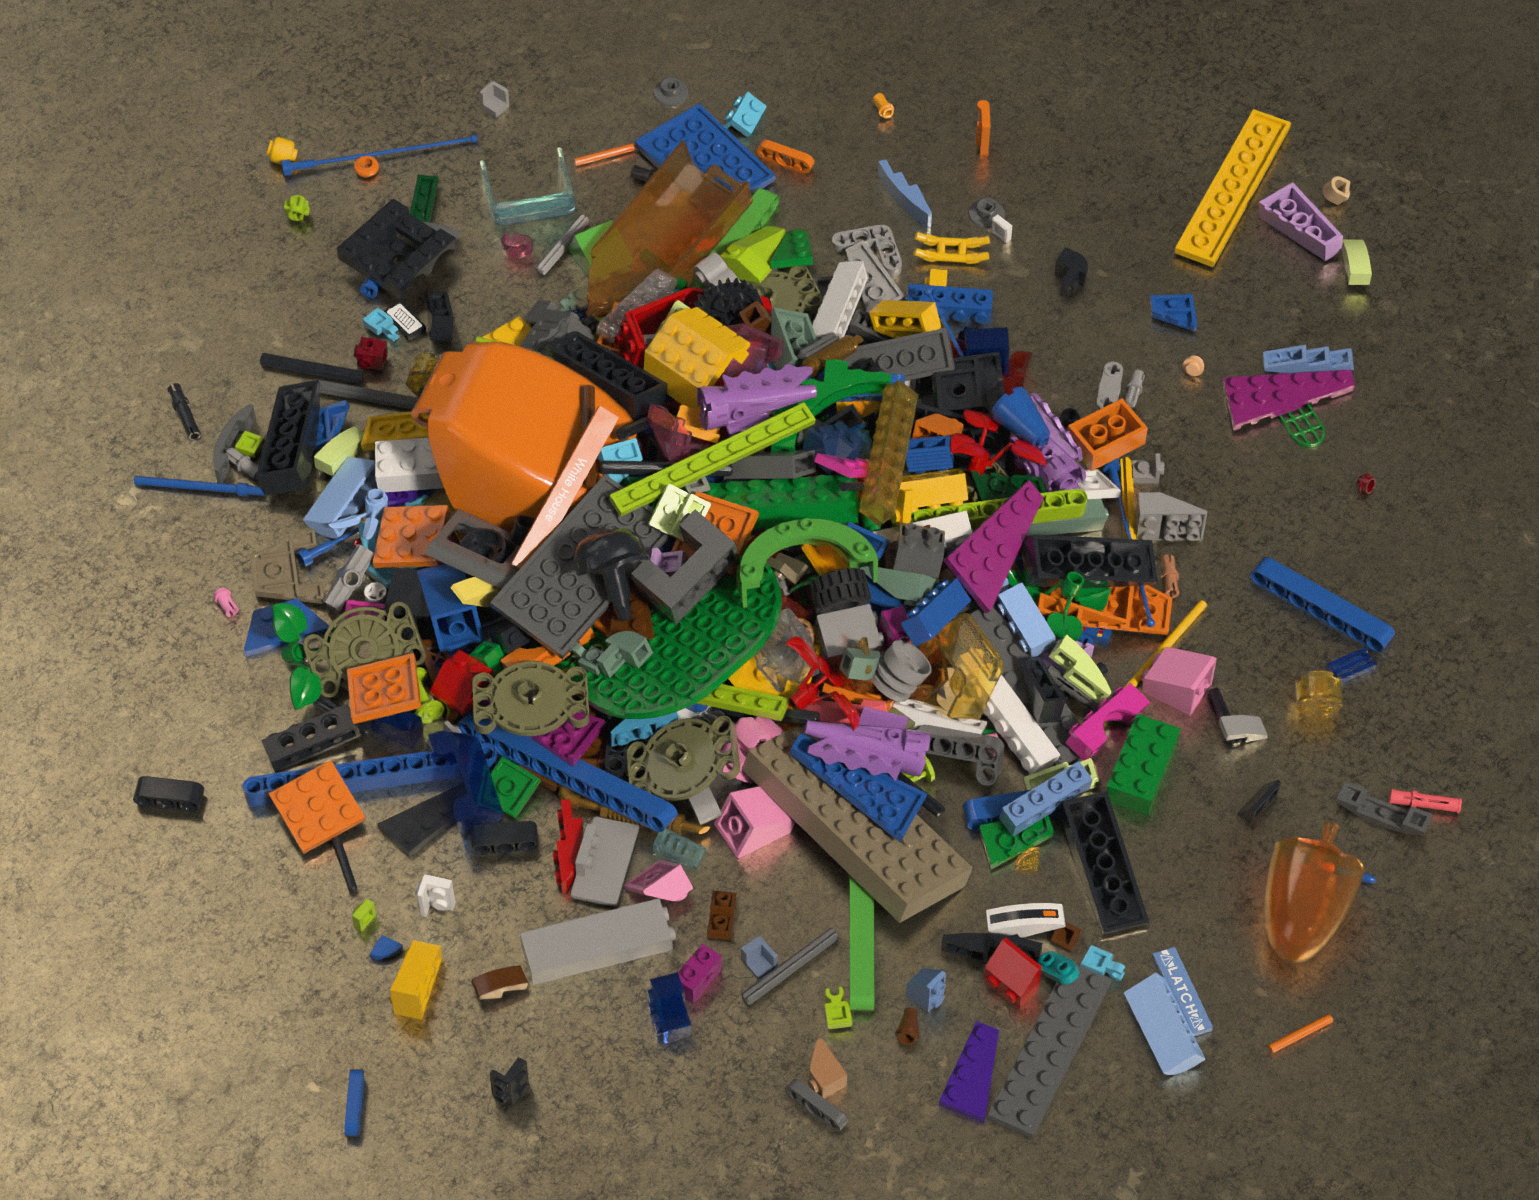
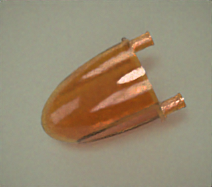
M1324 822L1318 841L1307 838H1284L1277 841L1274 845L1265 890V923L1272 949L1282 961L1288 964H1301L1309 961L1331 942L1344 923L1360 889L1365 868L1356 857L1341 852L1340 848L1333 845L1337 830L1339 829V826L1333 823L1329 832L1331 822Z

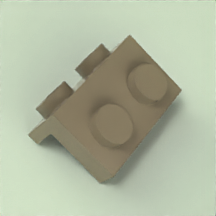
M779 553L775 559L769 557L767 560L777 579L780 581L786 580L795 585L808 568L805 563L782 553Z

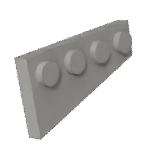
M864 240L845 249L849 262H864L868 279L861 298L867 313L882 300L906 301L903 292Z

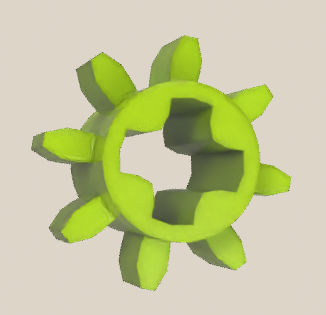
M301 195L290 196V201L285 200L284 202L285 215H288L294 221L303 220L304 215L309 216V201H306Z

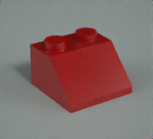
M459 650L443 663L430 690V695L465 715L473 708V678L479 673H488L494 678L493 670ZM481 681L477 684V686L480 688H486L489 686L490 683L487 681Z
M1005 937L986 964L983 980L988 987L996 989L1001 993L1008 1003L1014 1004L1020 1009L1039 990L1042 966Z

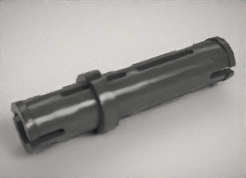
M1050 664L1047 667L1061 692L1065 691L1094 713L1098 711L1097 707L1100 704L1063 677L1064 674L1054 668L1053 665ZM1057 677H1059L1061 680H1063L1065 683H1067L1073 688L1071 689L1068 686H1066L1064 683L1059 681ZM1077 691L1080 692L1082 695H1084V696L1087 697L1089 700H1091L1092 703H1090L1089 701H1087L1085 698H1083L1082 696H1080V695H1079L1078 693H1076V692H1077Z

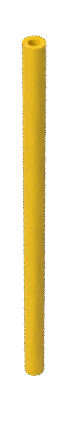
M1200 600L1127 682L1123 689L1129 683L1136 687L1141 682L1145 670H1150L1153 666L1152 662L1157 653L1161 654L1166 647H1171L1207 607L1205 601Z

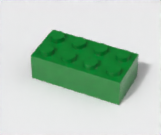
M1140 714L1136 715L1107 784L1106 791L1112 804L1149 816L1177 748L1181 728Z

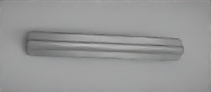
M580 214L538 263L536 266L538 273L545 275L568 249L574 235L581 233L589 224L587 216Z

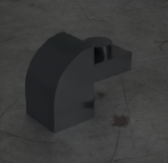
M1066 247L1056 260L1054 275L1063 278L1060 295L1068 298L1072 291L1075 292L1079 285L1085 287L1088 262L1083 255Z

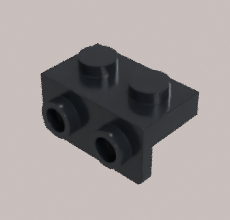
M518 1057L505 1076L495 1070L490 1072L492 1095L497 1102L501 1104L506 1103L513 1107L520 1096L524 1097L530 1087L527 1061Z

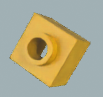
M931 269L930 277H926L925 285L946 286L948 270Z

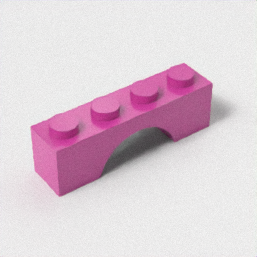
M1129 683L1124 689L1120 686L1111 695L1113 698L1110 701L1106 698L1097 707L1098 711L1096 713L1091 711L1083 719L1084 723L1082 725L1077 723L1068 732L1071 736L1065 743L1083 761L1091 758L1106 742L1107 737L1103 728L1104 722L1115 720L1129 725L1136 715L1141 714L1150 703L1132 683Z

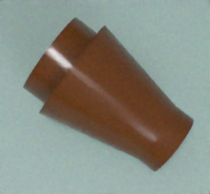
M914 1008L904 1009L902 1018L895 1031L898 1042L904 1045H912L919 1038L918 1012Z

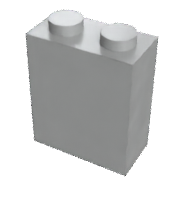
M870 604L816 616L815 626L824 658L830 665L841 663L845 647L851 648L853 640H862L870 650L881 651V647L884 645V638L882 632L877 630L878 617L876 611H872Z

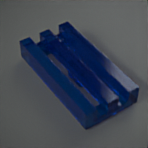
M1365 647L1327 663L1326 670L1336 684L1339 685L1376 669L1377 663L1372 661L1373 657L1371 654H1367L1368 650ZM1363 663H1367V664L1364 665V666H1361V667H1359V668H1357V669H1354L1356 666H1359V665H1361V664H1363ZM1350 671V672H1347V673H1345V674H1343V675L1338 676V674H1340V673H1342V672Z

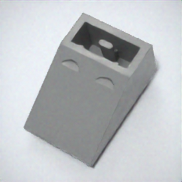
M1161 492L1138 493L1135 511L1136 539L1167 541L1203 540L1207 510Z

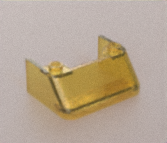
M958 613L933 639L918 645L917 649L925 655L930 664H944L947 658L955 670L949 681V686L955 698L947 713L948 718L979 720L1003 672V660L974 618L967 613Z

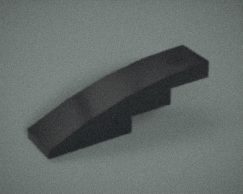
M958 933L943 935L941 951L987 964L989 957H992L1001 941L1006 937L1037 962L1042 953L1043 943L994 933Z

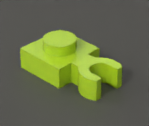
M842 986L839 987L838 995L836 996L831 995L830 989L826 988L825 998L828 1003L824 1004L828 1029L852 1027L849 1001H842L844 998Z

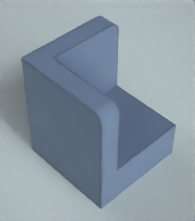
M760 935L741 947V961L757 979H761L777 967V954Z

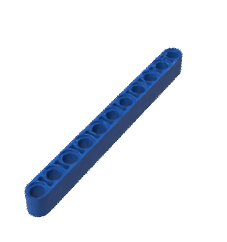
M473 709L457 723L463 737L477 744H493L497 754L656 832H663L678 815L676 808L671 803L581 759L573 767L529 736L509 733L498 725L491 733L481 734L477 732L474 726ZM482 719L478 723L486 726L491 721L489 719Z
M480 743L335 764L334 766L349 791L353 793L490 773L498 763L497 750L493 744ZM317 767L247 778L243 783L246 803L255 807L273 804L269 797L270 792Z

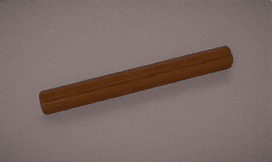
M584 385L581 388L582 434L595 412V387L593 385ZM596 460L583 482L585 489L591 490L597 483Z

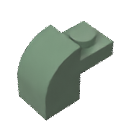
M622 631L613 634L605 640L608 648L596 660L603 674L611 678L625 662L639 668L652 655L653 651L646 637L632 631Z
M853 640L851 648L845 647L839 669L848 679L870 680L875 675L880 652L870 650L862 640Z

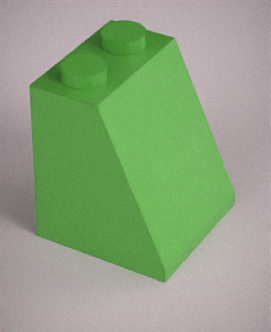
M612 220L574 235L568 248L570 254L593 286L598 284L604 286L610 283L614 277L619 276V278L627 276L631 273L634 265Z

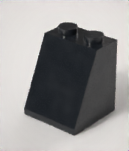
M394 567L384 611L389 613V608L395 602L405 603L412 612L421 640L432 638L430 614L417 570ZM398 606L394 610V616L397 619H402L406 615V609L403 606ZM407 627L403 629L401 633L402 638L409 633L410 639H412L414 635L412 628Z

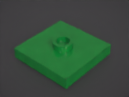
M502 756L477 792V795L482 800L516 819L541 780Z

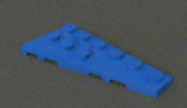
M800 733L791 748L790 754L901 843L924 803L927 793L898 779L894 780L892 776L885 773L871 775L868 769L863 767L849 770L842 762L828 765L821 757L807 753L808 747L819 741Z

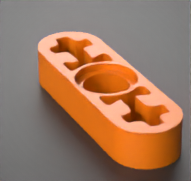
M762 140L756 149L760 158L801 173H809L815 163L809 154L770 140Z

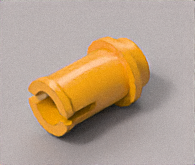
M882 93L876 94L872 102L878 108L879 115L884 118L891 117L894 113L893 105L888 103Z

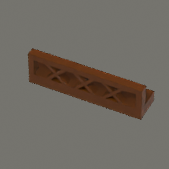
M436 637L422 641L426 651V660L423 664L417 666L426 670L428 676L425 683L429 690H431L440 671L436 664L438 661L444 663L451 657L448 651L441 653L439 651L438 654L428 651L427 647L438 646ZM414 649L413 653L417 662L421 659L422 654L419 649ZM442 702L445 708L442 714L445 721L448 720L451 724H455L459 712Z

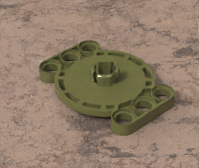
M794 266L790 269L789 274L771 271L761 283L746 281L747 285L752 283L760 296L768 297L772 308L776 307L802 313L804 311L818 313V308L823 302L822 294L806 266ZM797 273H804L802 277H794ZM804 287H812L809 291H802ZM813 300H818V301H820V302H819L818 304H816V305H810V304H809V303H810L811 301H813Z
M403 602L392 604L389 608V613L373 607L350 609L331 623L324 639L319 635L312 634L307 636L303 643L311 670L321 680V695L327 698L338 696L341 687L349 690L347 669L407 655L413 649H419L422 654L421 659L416 662L417 666L423 664L426 660V651L409 606ZM398 606H403L406 609V615L402 619H397L394 616V610ZM365 611H374L379 614L377 617L365 615ZM355 612H359V615L352 616L346 619V616ZM342 621V623L336 628L334 633H332V630L334 629L335 625ZM407 627L412 628L414 631V635L410 640H404L401 635L403 629ZM314 638L318 639L321 644L317 651H311L308 646L310 640ZM362 642H369L373 647V652L370 657L362 659L357 654L359 653V648L363 644ZM320 660H325L328 663V669L323 673L318 672L316 669V664ZM343 679L347 680L346 685L343 683ZM328 681H333L336 685V690L332 694H327L324 691V685Z
M527 661L505 668L495 678L488 673L475 675L473 678L475 730L481 734H488L498 725L512 734L537 736L557 729L566 720L575 728L586 726L589 723L586 671L581 667H572L565 674L561 669L551 664ZM574 675L583 677L579 682H574L570 678ZM481 681H487L490 683L489 686L486 688H480L477 686V684ZM574 694H582L584 696L579 701H575L571 697ZM529 696H534L533 704H528ZM481 700L490 701V704L486 707L478 705ZM578 712L585 715L580 720L574 719L572 716ZM482 719H489L491 721L486 726H482L478 722Z
M728 716L716 718L712 726L699 719L685 718L662 727L652 736L647 745L639 741L632 743L627 749L629 783L640 789H647V792L665 800L678 801L688 799L702 792L712 783L718 773L726 780L734 779L740 772L735 724ZM729 723L726 731L719 732L722 724ZM692 724L701 725V728L692 726ZM731 743V747L727 752H721L724 744ZM638 749H643V754L638 758H634V753ZM733 763L731 771L723 772L726 764ZM645 769V774L640 778H636L637 771Z

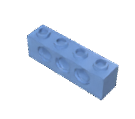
M1080 761L1002 807L999 819L1013 837L1059 809L1062 801L1075 799L1087 792L1093 779Z

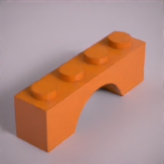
M592 628L578 641L580 645L583 646L595 637ZM542 645L533 649L518 648L500 661L505 669L514 664L527 661L544 662L555 666L562 659ZM570 651L563 659H565L567 656H569V655L572 654L573 652Z

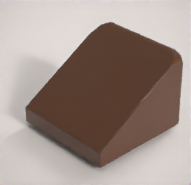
M1065 921L1066 927L1055 929L1050 941L1072 951L1084 930Z

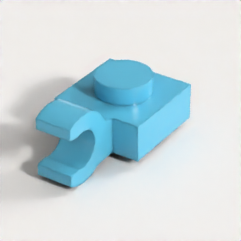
M376 308L362 319L363 325L376 335L383 332L391 342L399 338V335L395 333L398 331V328L393 325L392 317L381 309Z
M1093 945L1090 946L1081 962L1082 967L1102 976L1106 972L1117 981H1121L1125 975V972H1123L1125 965L1112 961L1113 954Z

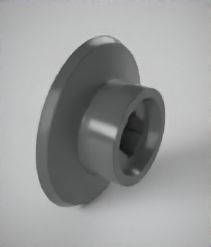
M667 77L655 86L653 96L662 105L676 106L687 100L689 89L679 79Z
M982 198L974 202L968 210V217L971 222L983 228H992V218L997 214L1003 219L1005 218L1004 208L992 198Z

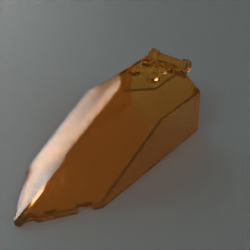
M681 141L591 249L592 266L589 271L587 316L595 317L611 312L615 302L630 305L659 295L717 247L753 203L749 183L746 181L740 183L723 172L721 167L713 164L704 174L693 164L686 142ZM713 178H719L729 186L733 187L735 190L732 192L731 190L727 189L717 181L713 180Z

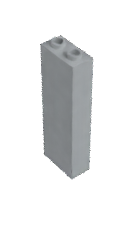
M660 898L520 933L521 946L532 984L536 985L673 950L672 941L676 940L673 926L668 927L667 920H669L667 907H662Z

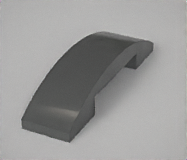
M249 404L237 412L225 425L217 439L213 456L217 483H223L230 469L228 455L225 454L226 450L233 446L239 433L249 432L256 420L253 405Z
M1347 781L1336 798L1340 805L1355 815L1378 826L1401 833L1424 835L1433 818V814L1411 806L1408 811L1367 795V789Z

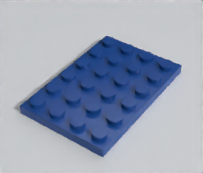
M700 103L634 141L635 147L665 176L670 177L671 182L709 219L754 194L759 188H764L775 181V174Z

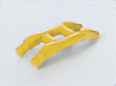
M920 232L915 233L914 240L929 246L937 245V253L919 248L914 249L913 255L925 261L976 264L980 261L989 260L988 252L966 254V247L977 248L981 245L990 244L989 236L949 238ZM945 246H958V254L945 253Z

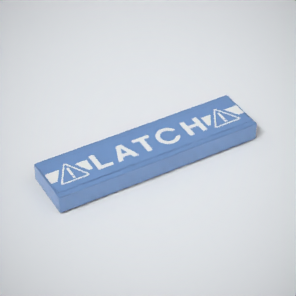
M1172 947L1153 953L1152 959L1160 976L1166 979L1194 1037L1211 1032L1213 1026L1176 948Z

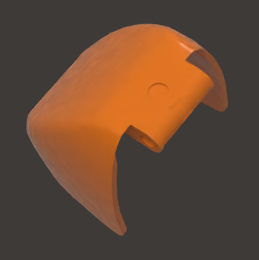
M503 342L469 343L462 352H444L411 413L417 423L428 428V438L433 458L446 494L455 512L458 509L463 510L509 532L512 531L515 519L518 516L536 519L581 438V388L584 385H593L595 387V411L598 406H602L619 417L603 447L635 438L637 434L627 439L619 440L617 438L618 435L615 433L618 428L633 422V419L608 393L585 376L543 354L519 345ZM420 414H428V420L423 418ZM598 456L596 458L597 482L604 476L600 473ZM583 483L562 521L590 491L583 487Z

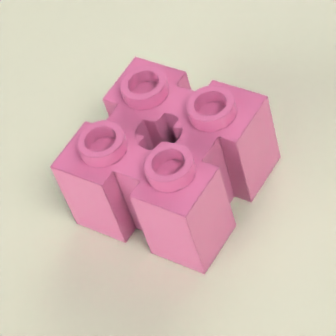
M747 717L741 718L735 723L740 772L743 771L742 768L748 750L784 733L771 719ZM731 743L724 744L721 752H727L731 747Z

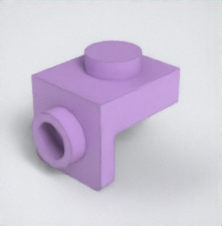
M652 548V554L649 559L671 577L686 562L687 554L683 550L662 553L658 548Z

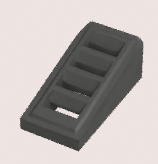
M857 309L850 322V332L880 342L893 339L890 336H883L882 333L875 332L870 314Z

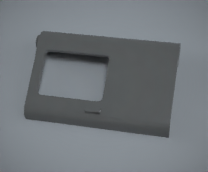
M460 509L451 513L448 522L430 542L425 553L434 559L500 589L519 571V568L511 564L520 547L511 542V532ZM481 528L494 529L505 538L507 552L510 556L503 564H500L447 540V538L455 530L468 534L473 530Z

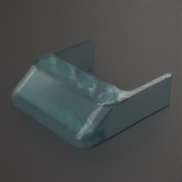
M561 147L557 148L558 166L565 190L558 194L496 204L494 203L484 160L480 161L481 179L490 215L497 225L509 226L567 216L575 212L576 201Z

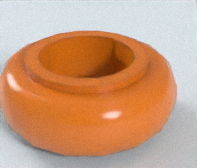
M362 156L354 163V171L360 177H372L379 170L378 161L371 156ZM365 165L371 166L369 168H362Z

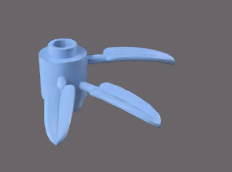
M381 489L370 490L365 498V513L331 522L328 526L332 529L347 528L360 524L361 519L367 517L363 529V538L371 539L376 531L378 520H382L384 507H388L387 495Z

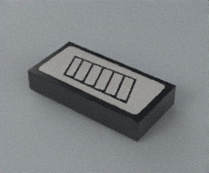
M401 301L384 311L392 317L393 325L398 328V331L408 341L426 331V326Z

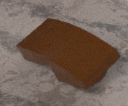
M713 890L707 938L731 940L737 893Z
M521 965L489 971L472 978L471 981L479 1000L501 998L504 991L526 990L528 985Z

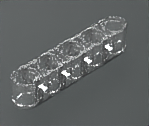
M659 268L655 269L600 321L596 334L614 344V337L617 335L619 325L625 313L669 296L676 288L677 278Z

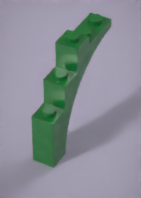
M826 359L824 382L808 379L801 383V385L814 384L817 392L816 398L776 409L775 416L804 402L815 417L831 404L854 395L889 393L892 374L868 372L861 369L850 370L847 369L848 362ZM800 431L772 444L771 451L795 450Z

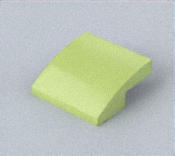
M667 484L647 525L684 542L679 526L682 518L687 513L691 514L695 509L705 517L711 504L693 494H688L671 484Z

